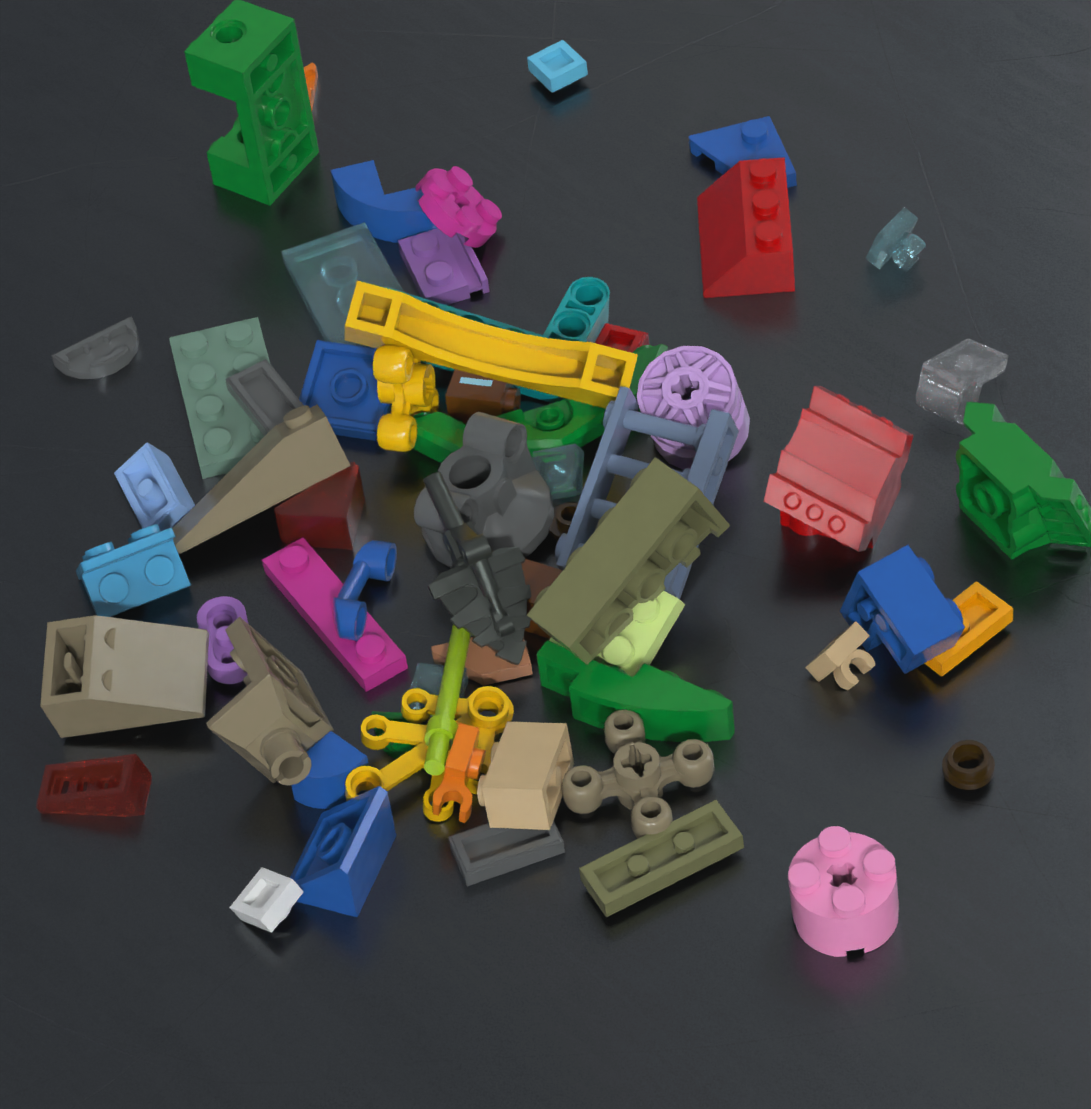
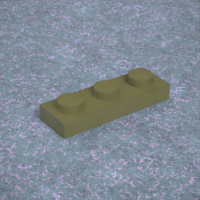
M714 800L672 821L665 831L658 834H646L580 867V880L604 915L608 917L743 849V835L718 801Z

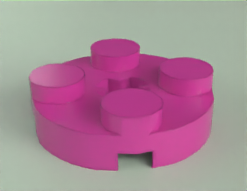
M453 166L449 171L439 168L429 170L416 185V191L422 190L423 196L418 200L423 212L447 236L453 238L458 232L462 236L469 238L464 245L474 248L483 246L497 230V222L502 218L500 209L492 201L483 198L472 186L473 181L463 169Z

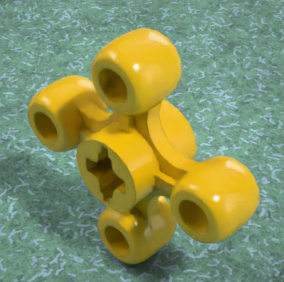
M382 345L374 353L373 375L377 379L379 401L392 404L391 413L381 416L379 420L377 441L382 449L407 452L414 448L417 440V422L413 416L422 412H438L439 394L435 388V371L431 364H422L421 360L414 359L411 350L406 347Z

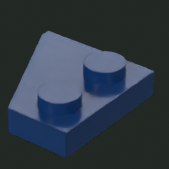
M770 116L688 136L691 153L696 157L703 153L715 161V170L722 175L742 160L785 157L787 188L797 186L796 171Z

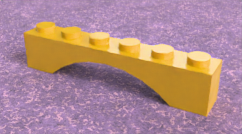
M361 281L356 283L345 323L344 340L376 349L382 345L406 347L411 350L414 359L606 409L611 400H616L620 386L630 388L638 354L593 342L551 339L497 328L446 312L403 292Z

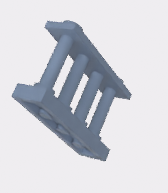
M620 386L616 400H611L606 407L603 418L605 431L568 533H563L557 542L555 550L557 567L564 570L570 555L577 548L582 547L595 532L598 521L603 514L616 506L617 503L606 501L614 476L619 475L633 479L640 470L647 468L650 464L622 456L631 430L694 446L696 454L691 469L685 468L683 472L674 471L698 487L707 499L714 504L739 433L731 414L711 409L707 423H702L699 427L638 412L639 405L631 389ZM679 563L665 577L664 585L666 589L664 591L680 599L692 564L686 568Z

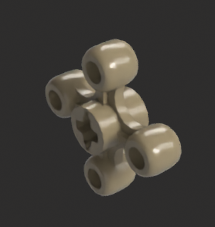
M619 709L609 715L604 724L606 745L615 754L613 758L614 766L603 772H598L586 765L571 768L565 773L562 780V793L567 807L573 812L580 814L593 812L601 805L603 799L617 796L622 805L632 809L631 824L637 839L646 834H658L665 831L673 821L671 808L661 798L663 787L673 781H679L683 785L692 788L705 785L711 780L714 773L713 752L705 742L697 739H688L676 747L674 754L659 757L656 749L645 743V726L640 715L631 710Z

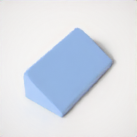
M148 442L114 472L142 529L154 524H158L160 531L173 528L195 506L169 456Z

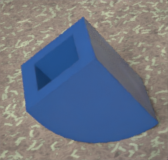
M330 731L307 751L312 763L311 770L304 780L291 785L294 800L305 806L317 809H331L346 802V778L355 768L369 766L367 756ZM369 790L360 791L357 795L359 796Z

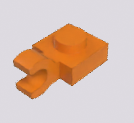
M459 723L445 765L443 780L433 794V815L439 816L442 805L445 802L456 801L461 805L459 821L465 823L469 819L472 812V794L467 788L469 778L479 779L486 750L478 748V727Z

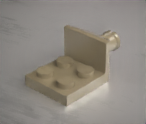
M238 617L225 631L234 647L230 652L231 657L247 673L243 678L247 687L206 724L213 733L271 782L275 783L278 781L282 785L297 784L304 780L311 770L312 763L307 751L334 729L304 673L247 622Z

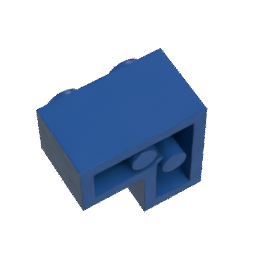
M909 545L860 570L840 609V613L849 626L856 621L870 635L862 643L865 650L868 652L884 643L904 674L954 647L965 629L960 609L952 599L943 596L934 583L935 578L931 567L925 559L917 557Z

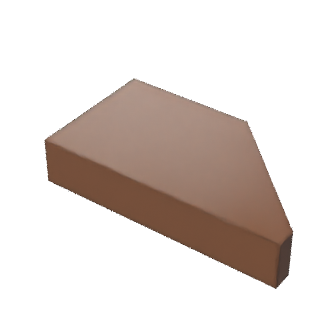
M475 637L470 638L464 668L468 679L482 685H489L533 675L526 646L522 659L517 666L496 657L495 654L498 652L488 646L481 648L472 642ZM449 643L431 646L435 664L445 665Z

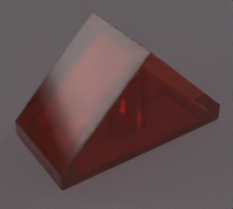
M354 461L350 463L351 466L314 484L274 508L280 538L286 546L303 537L311 547L353 549L365 501L359 466Z

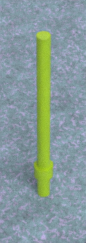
M454 624L450 635L435 714L428 720L424 738L428 746L424 769L430 775H440L444 772L448 750L452 747L458 729L454 719L471 634L464 628L457 629Z

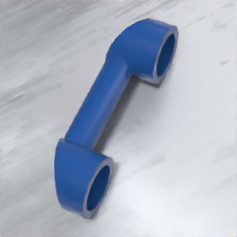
M372 540L366 543L356 554L353 566L340 592L333 599L334 623L339 638L358 641L362 637L367 620V606L365 602L357 600L368 578L390 581L397 559L395 543Z

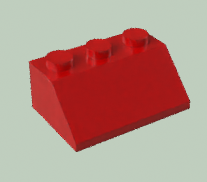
M785 157L739 161L697 197L703 297L713 298L795 291L794 258Z

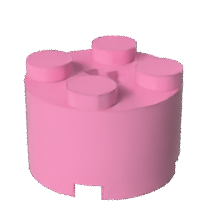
M831 826L821 831L819 837L805 844L796 853L789 866L788 884L792 917L796 929L805 943L826 955L845 957L847 956L846 951L864 948V953L875 950L891 937L898 924L897 873L893 854L882 844L868 836L848 832L843 827Z

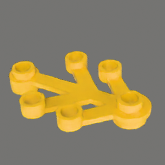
M492 686L476 689L467 699L459 698L455 714L457 719L455 721L458 726L459 723L479 728L478 748L486 750L481 773L485 775L491 764V749L494 744L495 735L504 731L507 721L512 722L514 714L513 704L509 697L499 688ZM420 688L410 689L404 693L401 702V713L411 723L390 721L378 714L370 715L363 720L361 724V741L369 749L380 750L385 748L390 742L417 746L380 770L371 766H360L352 770L345 782V797L347 801L358 796L357 794L360 791L371 790L378 786L389 791L424 768L428 749L424 740L427 725L417 723L425 722L430 715L435 714L438 695L429 694ZM412 702H421L425 707L420 710H414L408 705ZM492 711L496 716L486 717L480 715V713ZM372 728H380L385 733L380 736H372L368 731ZM445 770L440 775H432L430 788L423 796V812L428 819L436 822L447 820L451 817L454 810V801H447V805L441 808V812L437 816L433 815L432 806L430 805V802L433 801L435 790L443 780ZM469 778L467 788L471 793L477 794L479 781Z

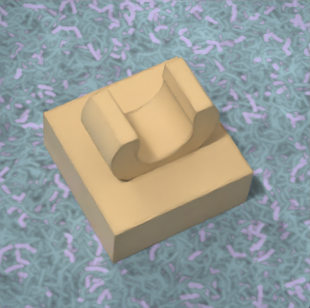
M855 621L836 636L805 668L818 682L833 672L835 681L841 688L845 690L851 689L859 680L850 671L849 664L856 665L863 674L876 665L873 657L868 652L857 649L870 635Z

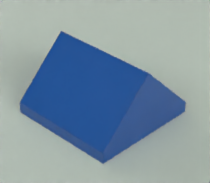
M378 786L321 813L290 876L304 891L296 902L358 917L397 836L388 792L384 788Z

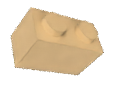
M507 721L500 741L494 742L492 746L491 764L487 774L481 775L478 782V802L480 806L486 807L490 828L551 829L563 796L562 780L565 773L574 766L567 723Z

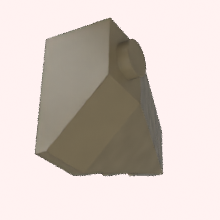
M318 404L311 408L307 405L301 406L288 412L283 417L284 422L274 426L172 528L176 536L173 542L178 554L351 466L327 417Z

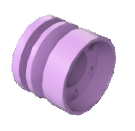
M680 346L663 352L648 364L638 384L637 401L641 413L699 427L702 423H707L711 409L730 413L739 433L729 460L737 455L748 438L750 417L731 365L719 353L703 346ZM651 435L657 451L669 464L683 470L685 468L691 469L696 454L694 446Z

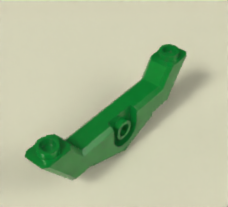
M643 345L632 352L638 354L630 384V389L636 400L639 379L648 364L663 352L669 351L667 345ZM565 398V400L525 412L522 409H517L496 417L525 426L527 431V447L532 460L566 457L603 435L605 431L603 418L606 409ZM439 411L434 413L422 412L413 416L417 422V440L413 448L414 450L442 463L451 453L463 446V433L467 423Z

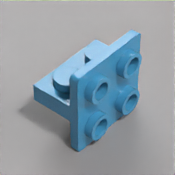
M154 524L130 534L131 537L127 539L129 544L115 549L111 541L84 552L85 555L82 556L83 562L78 565L76 574L79 580L82 579L97 616L113 617L191 586L173 542L176 536L172 528L160 531L158 524Z

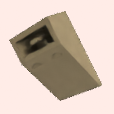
M97 615L47 622L40 706L61 738L205 717L209 633L205 629Z

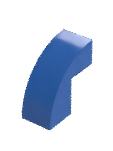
M374 160L330 170L338 208L345 219L361 232L383 241L398 243V240L437 228L423 212L418 202L423 196L422 190L416 191V188H411L384 195Z

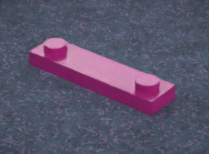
M303 537L262 559L266 575L365 692L408 669L405 654L368 612L364 633L358 641L339 638L334 623L333 599L337 597L343 583Z

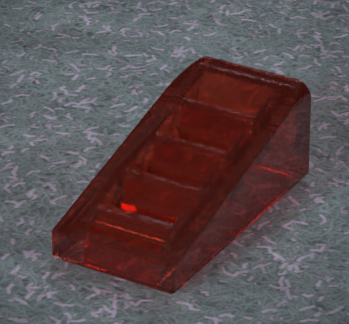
M137 754L46 765L36 808L40 813L121 817L144 815L152 776ZM64 781H70L67 794H61ZM84 782H88L86 791L82 792ZM105 783H109L107 789H104Z

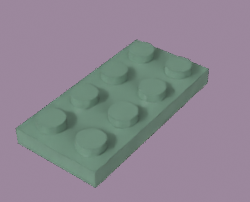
M258 317L169 338L202 479L227 474L264 437L230 394L225 380L265 359L270 363Z

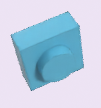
M564 40L527 57L529 71L552 93L588 75L587 62Z

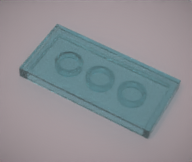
M365 222L281 251L283 262L324 340L369 347L344 340L345 323L357 281L404 291Z

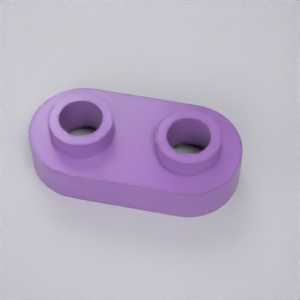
M227 596L216 597L204 603L197 613V623L199 629H205L209 633L207 666L209 675L217 682L234 684L243 681L247 673L231 657L230 652L234 647L225 629L238 617H241L247 623L248 619L244 605L239 600Z

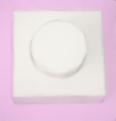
M261 867L229 908L240 920L272 933L277 925L288 916L291 907L304 891L293 879Z

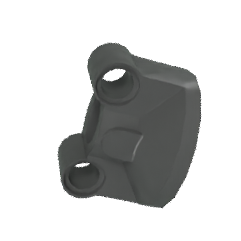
M478 411L474 413L465 426L463 446L451 453L441 463L438 472L442 473L464 523L472 522L477 535L483 534L487 539L491 552L499 548L519 547L524 558H526L547 537L550 525L554 519L552 493L535 468L527 447V431L525 426ZM425 486L416 500L414 519L416 524L422 527V536L436 560L450 567L454 564L442 540L446 530Z

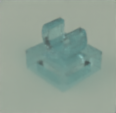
M904 207L877 234L866 259L880 270L892 258L900 268L908 271L919 260L917 255L926 246L920 237L912 234L919 218Z

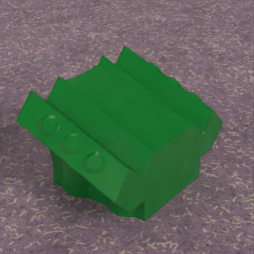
M967 402L963 423L972 435L959 442V449L956 451V461L959 467V482L956 484V494L959 499V508L1011 560L1030 549L1049 543L1091 547V507L1075 480L1065 478L1054 459L1039 447L1016 423H1007L995 404Z

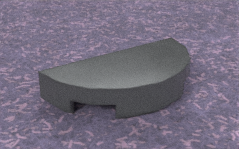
M132 316L52 355L54 366L63 374L78 379H99L114 374L128 365L138 351L139 335Z

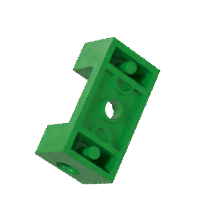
M234 0L196 40L191 42L184 53L192 86L236 103L238 117L234 122L233 128L225 137L221 136L218 140L214 141L206 152L213 184L270 206L319 153L295 19L242 0Z

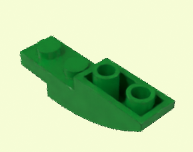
M548 640L537 653L541 686L570 698L572 715L576 720L604 729V724L609 715L619 709H626L640 715L645 726V739L683 742L688 739H697L703 742L730 740L735 733L733 701L727 699L716 690H706L682 680L671 671H661L644 663L636 675L632 677L616 666H606L595 660L586 665L566 648Z

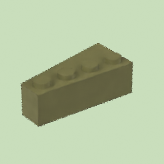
M655 457L647 468L640 470L634 476L629 490L616 506L603 514L598 523V528L582 547L577 548L570 555L566 567L551 586L544 588L538 594L534 607L527 616L546 634L588 665L633 621L634 613L632 609L638 603L654 601L666 589L664 585L665 577L679 563L686 568L701 555L700 549L696 546L710 533L719 537L730 527V524L698 487Z

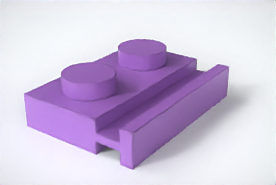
M436 228L398 240L400 255L420 297L444 305H450L469 299L470 293L482 290L483 294L490 292L488 278L473 248L464 245L468 240L467 237L457 232L451 238Z

